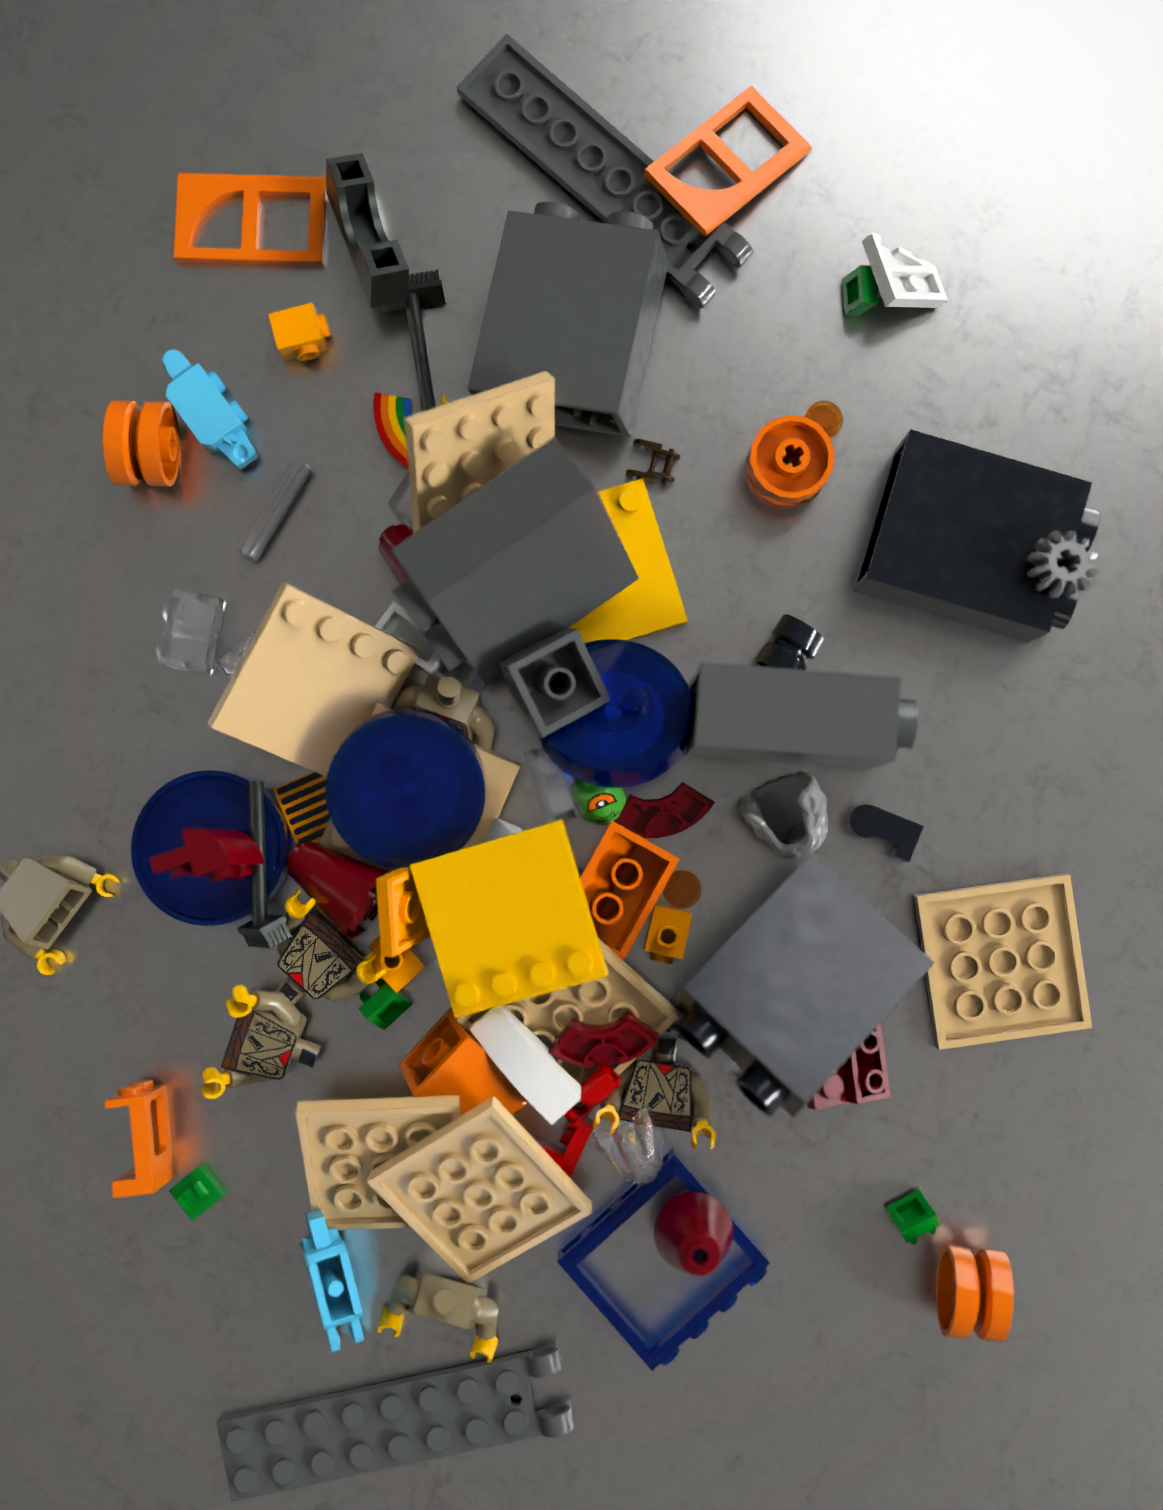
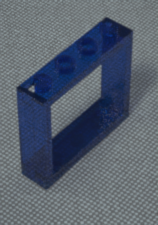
M673 1148L558 1251L557 1263L652 1371L659 1364L666 1366L672 1362L680 1352L678 1347L689 1337L691 1339L699 1337L709 1326L708 1320L716 1312L720 1311L723 1313L730 1309L738 1299L737 1293L747 1284L750 1286L757 1284L766 1275V1267L770 1264L766 1253L727 1210L733 1225V1240L746 1253L749 1259L652 1347L581 1267L579 1263L676 1175L690 1191H702L718 1200Z

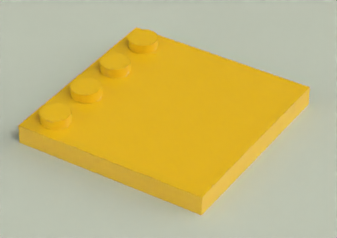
M643 478L598 492L639 579L569 627L571 629H578L589 653L688 623Z
M563 820L410 865L455 1018L600 979L608 975Z

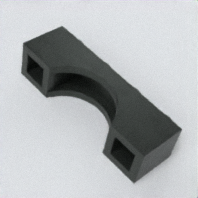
M363 153L326 159V194L370 308L407 301L409 267L398 240L389 241L384 232L377 207L374 180Z

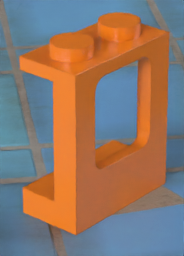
M150 1079L130 1082L129 1086L118 1088L116 1095L104 1100L105 1109L129 1106L135 1167L112 1181L113 1198L153 1194L175 1177L166 1084L153 1086V1080Z

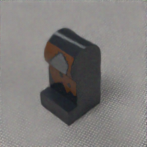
M868 804L851 809L846 815L845 820L846 829L851 835L861 839L871 837L892 846L889 857L902 862H910L924 827Z

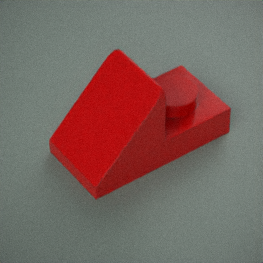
M586 1117L573 1129H570L566 1124L559 1140L560 1143L564 1144L563 1148L538 1136L534 1138L569 1178L592 1133L593 1120Z

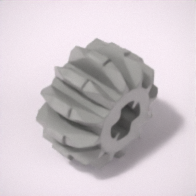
M1053 531L1048 535V540L1043 538L1035 543L1037 552H1032L1027 558L1031 564L1037 566L1028 571L1027 576L1031 578L1038 576L1041 580L1037 583L1036 590L1041 591L1049 586V596L1053 599L1059 597L1061 593L1067 599H1070L1077 595V590H1087L1091 585L1088 578L1094 577L1099 571L1096 567L1089 564V562L1097 559L1098 553H1087L1085 550L1089 545L1090 539L1085 538L1076 543L1075 531L1067 532L1064 537H1062L1059 531ZM1057 561H1059L1060 563L1066 562L1068 565V569H1066L1065 567L1059 568L1057 565Z

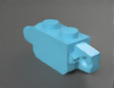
M170 349L163 354L162 364L173 379L167 385L166 397L201 445L210 454L221 455L224 453L240 470L257 459L258 455L248 438L250 432L243 423L249 418L236 400L230 403L227 402L222 395V392L227 388L214 370L206 373L199 363L192 366L179 350Z
M321 1209L305 1214L310 1236L301 1238L302 1242L299 1245L317 1316L326 1333L330 1350L334 1352L340 1349V1338L335 1328L338 1325L349 1322L348 1328L354 1342L358 1343L364 1340L359 1320L360 1317H363L345 1243L336 1227L327 1228L324 1214Z

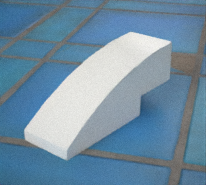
M394 601L375 625L376 628L418 648L421 652L414 664L429 675L433 674L441 678L453 677L460 682V685L480 692L484 687V682L468 660L452 671H449L423 634V632L431 627L427 626L422 631H419L404 608Z
M504 1005L488 1009L470 1026L471 1032L497 1067L551 1125L581 1099V1085L553 1060V1055L548 1053L549 1048Z

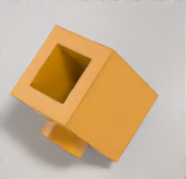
M312 302L268 314L277 350L285 362L294 359L300 361L312 360L318 357L320 352L328 351L325 337L331 336L325 314L318 315Z
M655 904L651 912L643 946L644 951L651 952L649 959L667 964H672L673 958L683 959L693 915L691 912Z
M380 935L368 946L373 952L365 958L367 959L373 954L376 955V958L372 960V967L378 972L386 968L387 972L382 978L396 993L402 990L429 965L414 946L393 958L381 956Z

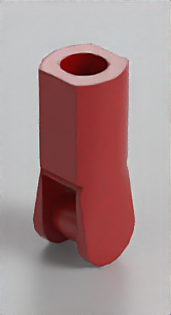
M601 1065L580 1084V1101L584 1106L578 1109L574 1105L563 1115L568 1120L567 1125L570 1129L577 1127L595 1107L622 1084L620 1076L609 1065Z

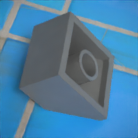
M563 628L497 663L515 701L542 738L611 701L578 629Z

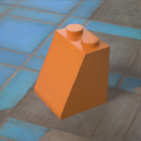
M451 1007L398 1064L414 1097L460 1095L461 1116L493 1096L511 1115L515 1111L521 1110L528 1102L497 1067L478 1040L456 1021L457 1018H455Z

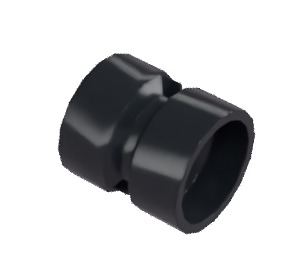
M783 614L772 631L775 641L763 645L755 658V662L760 667L806 670L808 666L805 659L815 658L825 642V638L805 622L793 616Z

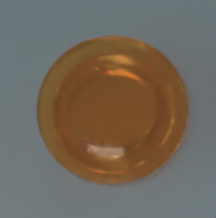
M829 401L814 403L809 407L805 415L806 418L818 423L830 438L839 432L843 423L841 410Z
M677 870L672 873L663 889V894L670 905L681 909L689 908L699 900L701 884L693 873L686 870Z

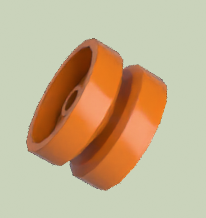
M114 400L109 403L103 422V454L107 473L111 482L116 486H136L141 483L142 479L149 486L170 487L174 485L180 464V431L176 412L169 401L145 402L142 409L134 400Z
M786 415L771 420L759 430L746 458L745 476L749 489L760 502L773 509L790 511L806 506L819 495L833 470L835 452L831 439L818 423L803 416ZM784 461H790V463L786 465Z
M945 1245L940 1254L936 1276V1311L941 1333L945 1337L966 1339L974 1329L977 1337L983 1341L1003 1342L1007 1339L1011 1328L1014 1299L1013 1276L1006 1252L981 1248L974 1257L971 1250L967 1247Z

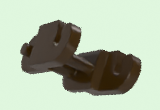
M634 439L633 446L637 448L643 446L645 450L651 451L652 459L650 468L646 473L629 469L626 471V477L633 478L634 476L637 477V480L643 478L644 482L654 484L656 479L662 481L661 484L667 485V482H674L675 480L670 474L673 461L679 460L680 455L675 453L674 449H669V451L663 450V444L643 439ZM658 457L666 458L663 473L655 471Z

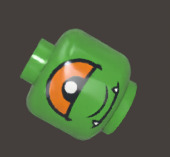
M598 766L587 767L579 773L571 785V796L581 817L588 822L598 825L608 824L611 820L614 821L619 817L626 804V795L617 774L612 769Z

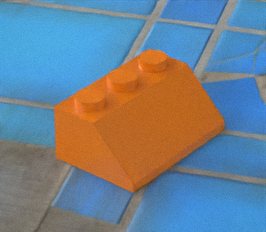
M611 820L584 868L580 880L597 937L624 961L680 859Z

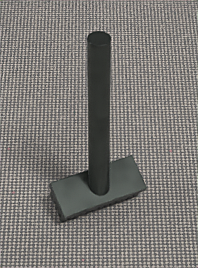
M433 270L430 272L425 271V273L420 272L421 274L418 272L416 275L414 273L409 274L407 301L380 306L382 313L406 309L422 412L436 408L421 307L446 303L439 270H435V272Z
M264 781L248 782L249 836L260 848L265 864L251 868L253 873L251 875L252 920L238 927L237 930L239 934L243 935L248 947L271 949L292 936L285 924L287 920L284 915H268Z

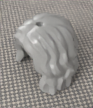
M798 771L795 774L779 776L775 780H769L762 787H757L752 795L745 796L742 799L741 808L738 811L744 816L746 824L753 827L755 835L759 840L768 843L782 857L795 859L803 854H811L826 839L828 833L827 798L820 790L816 779L808 772Z

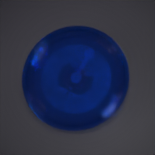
M603 639L584 643L611 701L543 738L538 734L542 747L550 759L565 773L591 785L624 788L655 779L677 761L688 740L693 715V702L690 688L684 676L668 658L643 644L619 639Z
M395 709L366 719L356 726L343 740L333 757L327 773L326 804L337 832L355 852L367 860L385 867L395 869L406 868L414 863L458 851L469 841L476 831L483 814L486 797V775L476 747L469 737L455 724L428 711Z
M223 771L191 772L163 785L149 798L142 808L132 834V865L143 892L165 914L184 923L201 926L232 923L252 915L251 876L234 881H229L228 878L217 882H211L210 876L190 878L189 875L171 879L170 873L154 874L149 859L185 846L181 832L183 829H235L249 835L248 782H251L250 779ZM264 789L267 902H269L276 895L286 878L289 864L285 860L292 850L290 829L281 807L272 795Z

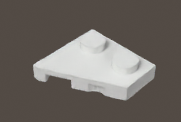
M871 233L862 241L885 307L938 308L948 300L936 266L923 259H917L911 252L900 246L894 251L889 250L881 245V236L877 233Z

